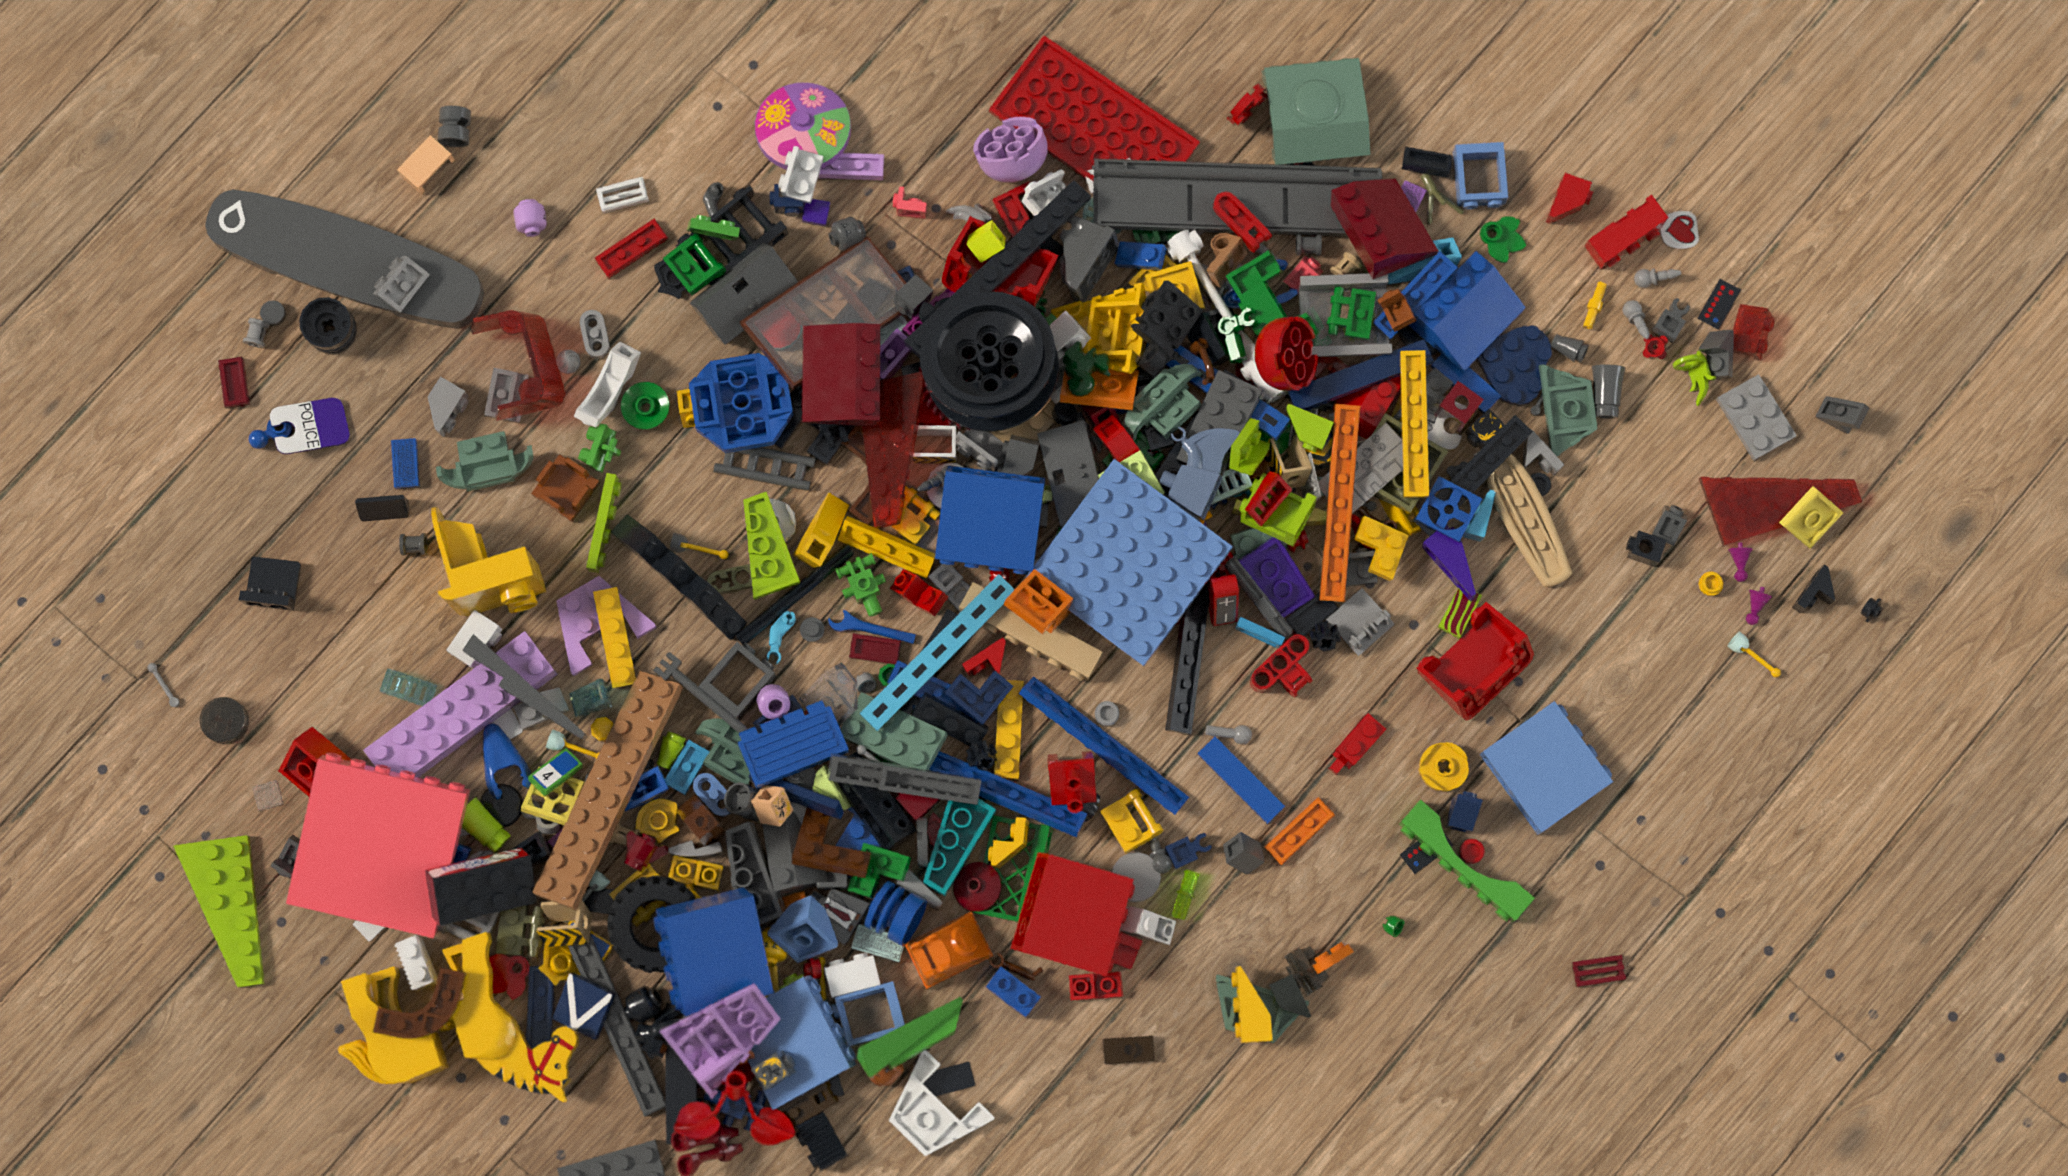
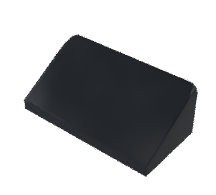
M404 495L357 498L355 500L359 518L363 522L409 517V502Z

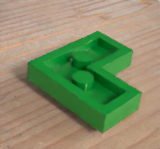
M863 843L861 851L871 853L866 878L852 876L848 891L873 899L880 876L883 875L904 882L912 858Z

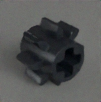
M1328 621L1316 623L1315 631H1310L1313 648L1319 647L1323 652L1336 649V642L1341 641L1337 624L1332 626Z
M978 740L972 743L969 749L966 750L968 754L966 759L969 766H976L981 771L990 769L994 765V761H997L995 756L997 751L994 744L988 745L986 740Z

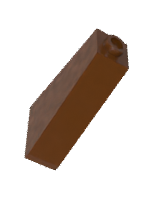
M693 795L676 810L704 846L713 844L726 833L696 795Z

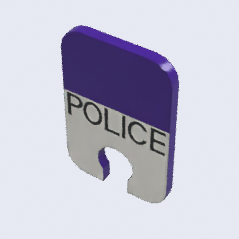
M326 398L274 408L270 413L271 427L280 426L282 423H290L295 428L294 435L289 438L282 436L274 438L276 448L282 454H293L343 445L349 439V429L344 407L337 398Z

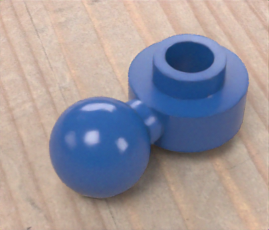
M269 420L267 430H254L250 433L249 443L255 449H262L268 444L269 439L274 440L275 437L280 436L289 438L292 434V426L290 423H282L281 425L284 428L281 431H276L275 427H271Z

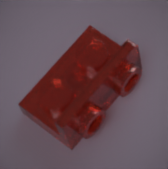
M1740 304L1733 327V353L1751 355L1755 360L1761 361L1762 355L1766 354L1768 349L1767 338L1769 331L1772 332L1775 324V319L1768 308Z

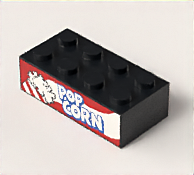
M523 848L425 870L432 917L439 926L537 903V896L532 893L535 883L531 856Z

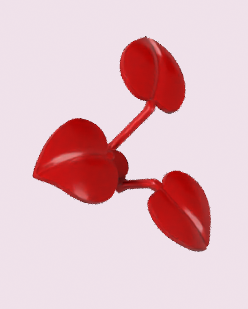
M749 1062L737 1065L727 1075L726 1082L723 1081L721 1083L725 1084V1091L722 1092V1096L714 1111L711 1112V1108L703 1102H691L681 1109L674 1125L675 1131L683 1137L686 1136L695 1140L710 1138L720 1128V1122L715 1115L720 1111L725 1099L728 1097L731 1100H739L744 1097L751 1117L755 1120L750 1126V1133L755 1141L762 1145L770 1146L788 1141L795 1136L792 1123L778 1109L773 1110L771 1107H765L760 1111L759 1116L755 1114L749 1098V1092L746 1091V1084L755 1077Z

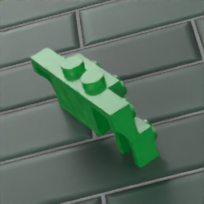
M1269 250L1226 275L1241 301L1238 304L1241 311L1246 308L1255 309V313L1249 316L1252 320L1254 319L1259 322L1256 327L1252 328L1257 336L1270 321L1281 317H1288L1267 283L1283 272ZM1305 312L1299 316L1310 324L1315 337L1320 334L1308 313Z

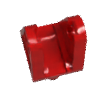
M1092 751L1082 752L1083 759L1059 760L1057 754H1047L1052 805L1067 804L1070 812L1078 813L1083 809V803L1096 802L1095 768Z

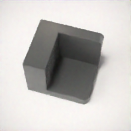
M1242 832L1223 844L1226 863L1244 874L1251 873L1265 862L1261 843Z
M827 871L829 882H817L818 890H848V875Z

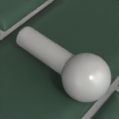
M1239 725L1235 729L1206 726V735L1233 738L1236 743L1241 745L1247 744L1252 738L1250 728L1245 725Z

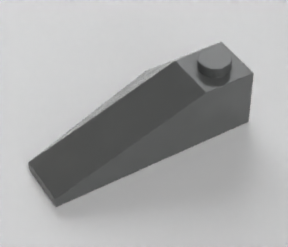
M794 811L780 827L762 824L774 892L786 895L817 886V882H829L827 871L792 864V856L802 825Z

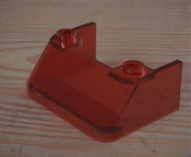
M509 310L473 318L472 335L500 328L509 335L522 333L534 378L526 379L520 384L519 401L497 405L496 421L555 408L563 403L565 398L563 382L545 320L540 315Z

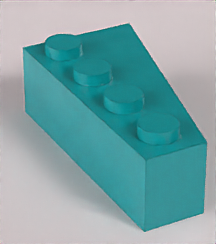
M978 799L977 805L948 800L923 881L927 887L946 897L996 813L995 808Z

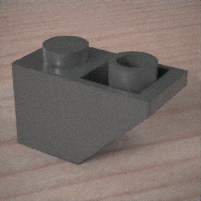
M1011 434L1010 440L1004 441L1002 455H1006L1004 464L999 463L997 472L1024 475L1031 471L1034 467L1039 441Z

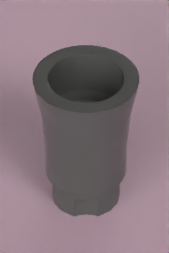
M1619 365L1592 366L1596 418H1618L1626 367Z

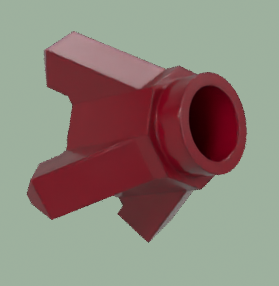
M629 831L626 834L627 853L624 863L642 872L643 868L647 867L648 864L668 854L669 847L663 844L656 846V839L645 833L638 836L633 831Z

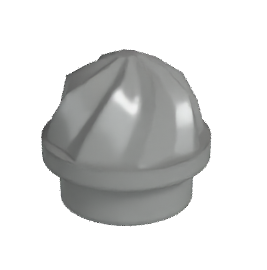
M564 350L556 358L558 369L565 374L574 373L580 367V357L573 350Z

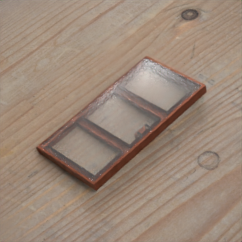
M866 236L863 238V241L846 249L741 320L740 325L794 390L802 384L803 326L869 323L880 324L881 330L903 315L896 309L894 299L896 293L906 282L870 238Z

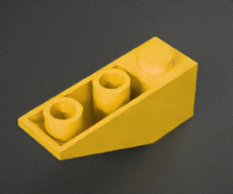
M828 493L792 555L812 568L821 567L834 544L849 505L833 494Z
M1237 966L1235 972H1231L1232 988L1237 987V997L1233 998L1234 1013L1239 1015V1023H1235V1037L1240 1038V1043L1271 1042V1015L1242 967Z

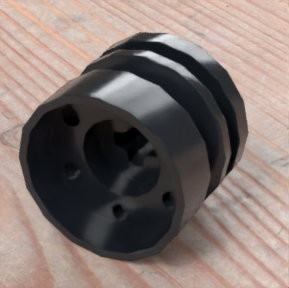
M330 297L317 298L309 302L302 310L299 319L300 330L304 338L319 352L339 354L347 350L354 342L357 334V323L352 313L338 300ZM333 325L335 327V330L327 331L326 326Z

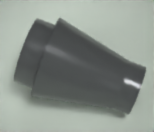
M1556 334L1551 347L1574 363L1576 361L1581 363L1589 345L1585 344L1584 340Z

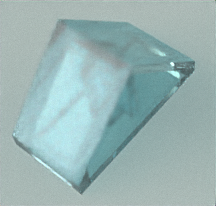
M603 678L569 693L575 717L613 707L607 683Z

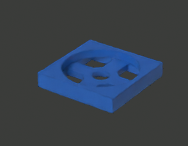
M1438 476L1429 493V497L1425 500L1416 517V521L1460 542L1483 498ZM1445 488L1453 490L1449 500L1442 501L1434 496L1437 491ZM1462 495L1469 500L1471 508L1469 514L1458 508L1457 504ZM1429 505L1439 510L1440 517L1436 524L1429 518L1427 510ZM1447 505L1453 506V513L1446 514L1444 507ZM1454 518L1464 523L1457 529H1444L1448 521Z

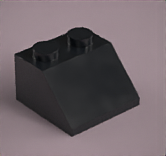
M1228 307V309L1230 310L1231 314L1234 316L1235 314H1234L1232 308H1229V307ZM1218 309L1201 313L1187 334L1188 340L1191 343L1199 338L1207 340L1208 348L1206 351L1213 367L1230 360L1225 344L1226 336L1218 329V323L1222 319Z

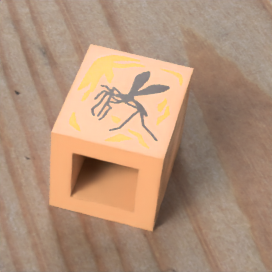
M765 785L751 800L761 824L780 827L794 811L782 787Z

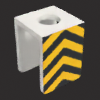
M913 426L914 436H952V453H913L914 463H956V426Z

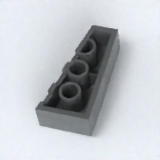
M746 822L726 830L733 890L744 887L754 896L760 927L777 921L786 910V906L782 896L774 892L768 858L755 824Z

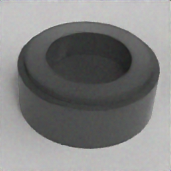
M271 300L263 304L260 316L270 326H277L285 320L286 310L281 303Z

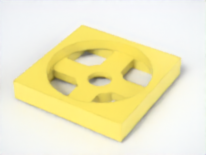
M570 777L552 791L558 794L556 799H550L548 795L544 796L531 784L521 806V812L565 825L585 781ZM564 783H567L572 788L574 796L563 793ZM533 794L544 798L545 803L542 809L534 806L531 798ZM561 803L569 806L568 811L563 814L552 812L556 804Z

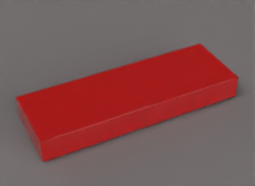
M654 218L596 256L595 260L607 278L610 279L669 239Z

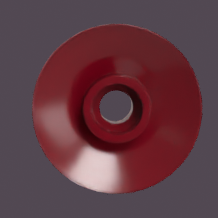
M973 862L964 866L953 885L954 895L958 903L965 909L974 912L984 911L992 907L997 902L1002 889L1001 878L998 872L991 865L983 862ZM974 881H977V882H978V887H977V889L972 890V888H971L972 883H973Z

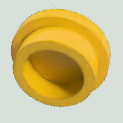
M1706 572L1699 579V589L1707 596H1715L1723 589V579L1716 572Z

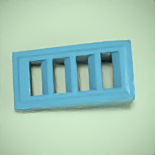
M1490 490L1485 495L1464 533V538L1480 542L1484 539L1496 493L1494 490Z

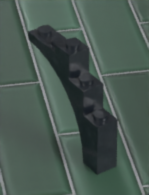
M627 514L611 531L626 548L674 587L730 641L747 624L709 582L699 576L682 558L668 549L651 531Z

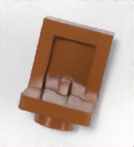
M1399 289L1390 290L1377 300L1383 308L1394 332L1417 321L1406 297Z

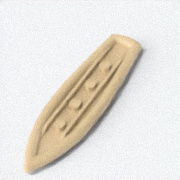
M1511 454L1486 479L1489 491L1494 490L1496 492L1493 503L1509 534L1544 587L1558 585L1572 575L1566 553L1548 508L1535 482L1524 466Z

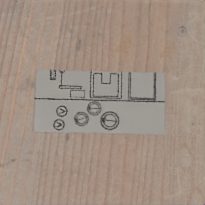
M1387 423L1357 448L1352 513L1403 470L1402 439ZM1329 473L1318 481L1320 490L1327 498Z

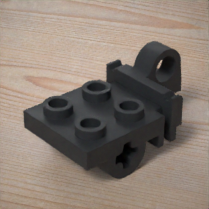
M1169 280L1164 281L1159 290L1147 296L1142 304L1143 314L1135 319L1139 324L1131 325L1132 330L1149 344L1137 365L1152 378L1159 375L1164 366L1176 358L1178 352L1174 351V349L1179 348L1203 311Z

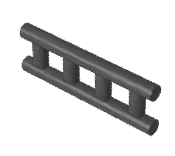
M759 447L736 451L737 453L749 455L747 469L732 466L735 452L725 453L723 464L715 463L713 472L809 491L811 481L804 480L807 466H815L816 458ZM759 457L773 459L771 473L756 471ZM783 462L797 464L794 478L780 476Z

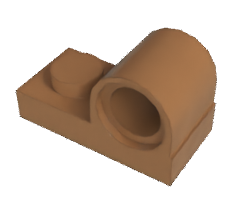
M1228 233L1215 235L1210 243L1216 258L1210 263L1207 272L1213 285L1219 288L1227 281L1226 275L1234 271L1248 254L1242 238Z

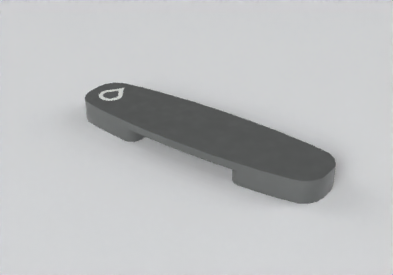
M233 189L225 191L216 197L206 218V231L211 240L219 249L239 260L268 273L280 274L327 293L393 312L401 318L457 329L465 327L474 321L483 302L484 290L482 283L470 268L396 234L323 209L264 194ZM408 256L430 275L399 313L373 294L376 290L374 285L382 276L386 277L391 271L389 266L396 257Z

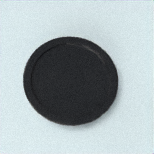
M498 784L497 788L502 790L501 798L495 799L487 789L482 794L480 802L505 828L513 825L520 818L523 799L514 787L507 784Z

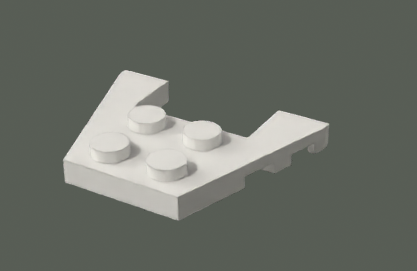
M926 1050L921 1052L889 1119L924 1156L991 1122L995 1118L980 1102L962 1120H959L923 1085L941 1065Z

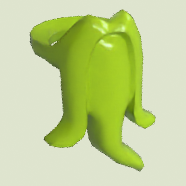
M1697 351L1693 355L1681 357L1672 364L1673 368L1677 371H1688L1692 381L1690 392L1699 389L1696 406H1699L1707 395L1709 388L1708 380L1716 379L1715 376L1711 375L1705 355L1701 351Z

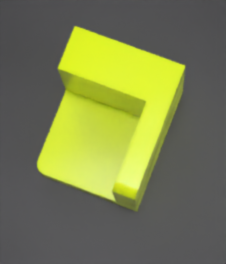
M993 220L969 234L967 246L980 262H984L1003 250L1006 243V237Z

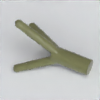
M1423 174L1420 176L1429 193L1428 224L1432 223L1434 197L1442 205L1448 204L1458 213H1464L1460 207L1438 191L1430 175Z

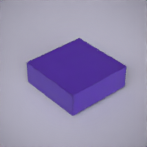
M812 199L811 204L805 203L802 222L826 227L830 202Z

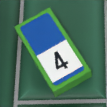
M565 748L529 775L528 781L546 796L581 770L583 764Z

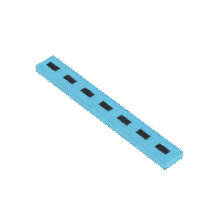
M998 574L860 712V715L878 731L1003 606L1005 599L1015 589Z

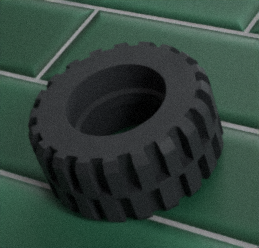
M652 875L651 877H642L632 883L630 882L616 895L609 909L607 928L613 949L624 962L635 969H640L647 973H663L664 966H667L665 956L662 957L659 947L645 946L636 939L632 931L633 915L642 904L649 901L658 900L669 905H675L695 900L696 897L681 882L669 877Z

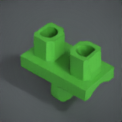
M602 423L596 428L590 426L586 436L589 441L593 442L591 449H581L578 459L595 471L603 473L606 462L610 463L613 455L620 456L621 450L615 448L618 441L615 439L617 432Z

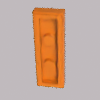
M1318 797L1264 848L1281 866L1329 822L1335 814Z

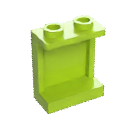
M1263 473L1259 480H1254L1250 488L1251 495L1249 499L1244 498L1240 505V522L1294 546L1315 509L1317 497L1307 493L1306 497L1302 498L1290 492L1263 526H1259L1245 511V508L1267 475ZM1269 493L1266 495L1269 499L1272 497ZM1264 500L1260 502L1264 507L1267 505ZM1258 507L1255 508V511L1260 516L1262 511Z

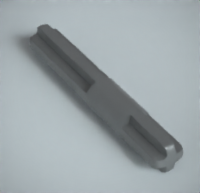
M1231 558L1228 560L1225 568L1231 575L1235 574L1237 583L1279 635L1285 638L1293 632V629L1238 559Z

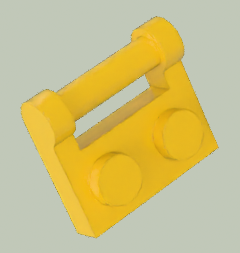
M1139 789L1132 790L1125 797L1100 811L1125 854L1157 837L1164 831L1162 826L1156 823L1141 799L1142 794ZM1132 803L1148 827V830L1142 833L1127 808Z

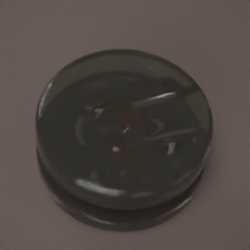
M218 697L209 701L200 714L199 721L202 732L206 737L219 744H232L239 741L246 734L249 727L247 710L241 703L229 697Z

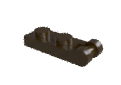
M827 1080L777 1109L784 1113L793 1127L796 1128L798 1125L838 1104L840 1100L837 1095L833 1094L830 1088L832 1085ZM822 1093L825 1101L819 1103L816 1095Z

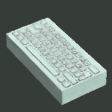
M858 924L851 947L854 950L868 952V954L900 962L904 947L889 940L887 932H883L880 935L876 933V929L870 930Z

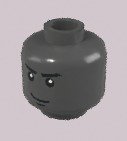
M847 217L835 221L831 225V232L828 233V237L832 246L845 251L863 241V238L866 237V231L860 220H856L854 217Z

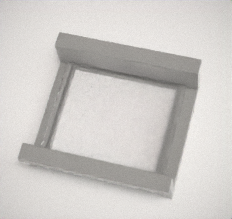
M1370 274L1300 276V316L1305 312L1308 313L1320 332L1318 336L1312 339V355L1318 354V357L1392 354V344H1389V338L1373 324L1376 318L1384 311L1377 300L1386 293L1388 274L1376 279H1372ZM1335 287L1344 288V297L1351 296L1352 288L1376 292L1369 341L1344 337L1346 329L1344 327L1338 328L1337 336L1328 335L1329 326L1327 325V319L1331 315L1332 305L1330 304V299L1334 295ZM1342 306L1340 318H1347L1349 307Z

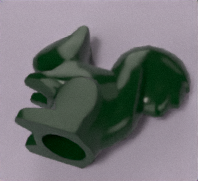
M1077 341L1065 352L1063 364L1065 365V372L1070 378L1067 384L1072 394L1085 396L1091 393L1095 387V380L1091 374L1095 371L1105 376H1110L1109 357L1105 353L1097 355L1096 348H1092L1085 354L1082 351V343Z

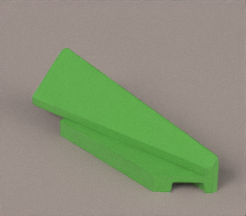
M959 997L861 1046L858 1050L857 1059L869 1078L875 1076L887 1065L891 1070L952 1036L956 1030L963 1002L962 998Z

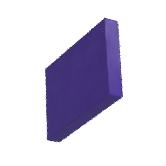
M1271 537L1238 559L1283 618L1316 597L1282 542L1274 537Z

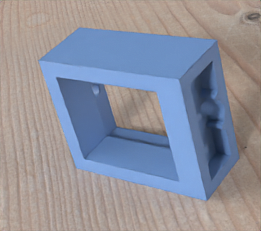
M1504 142L1455 145L1453 163L1457 206L1471 210L1478 208V206L1488 205V208H1499L1504 205L1508 199ZM1496 159L1499 192L1466 194L1463 160Z
M893 981L835 997L836 1003L832 1004L835 1019H841L844 1032L843 1039L847 1042V1046L850 1047L873 1041L905 1025ZM886 992L895 1027L853 1039L844 1003Z

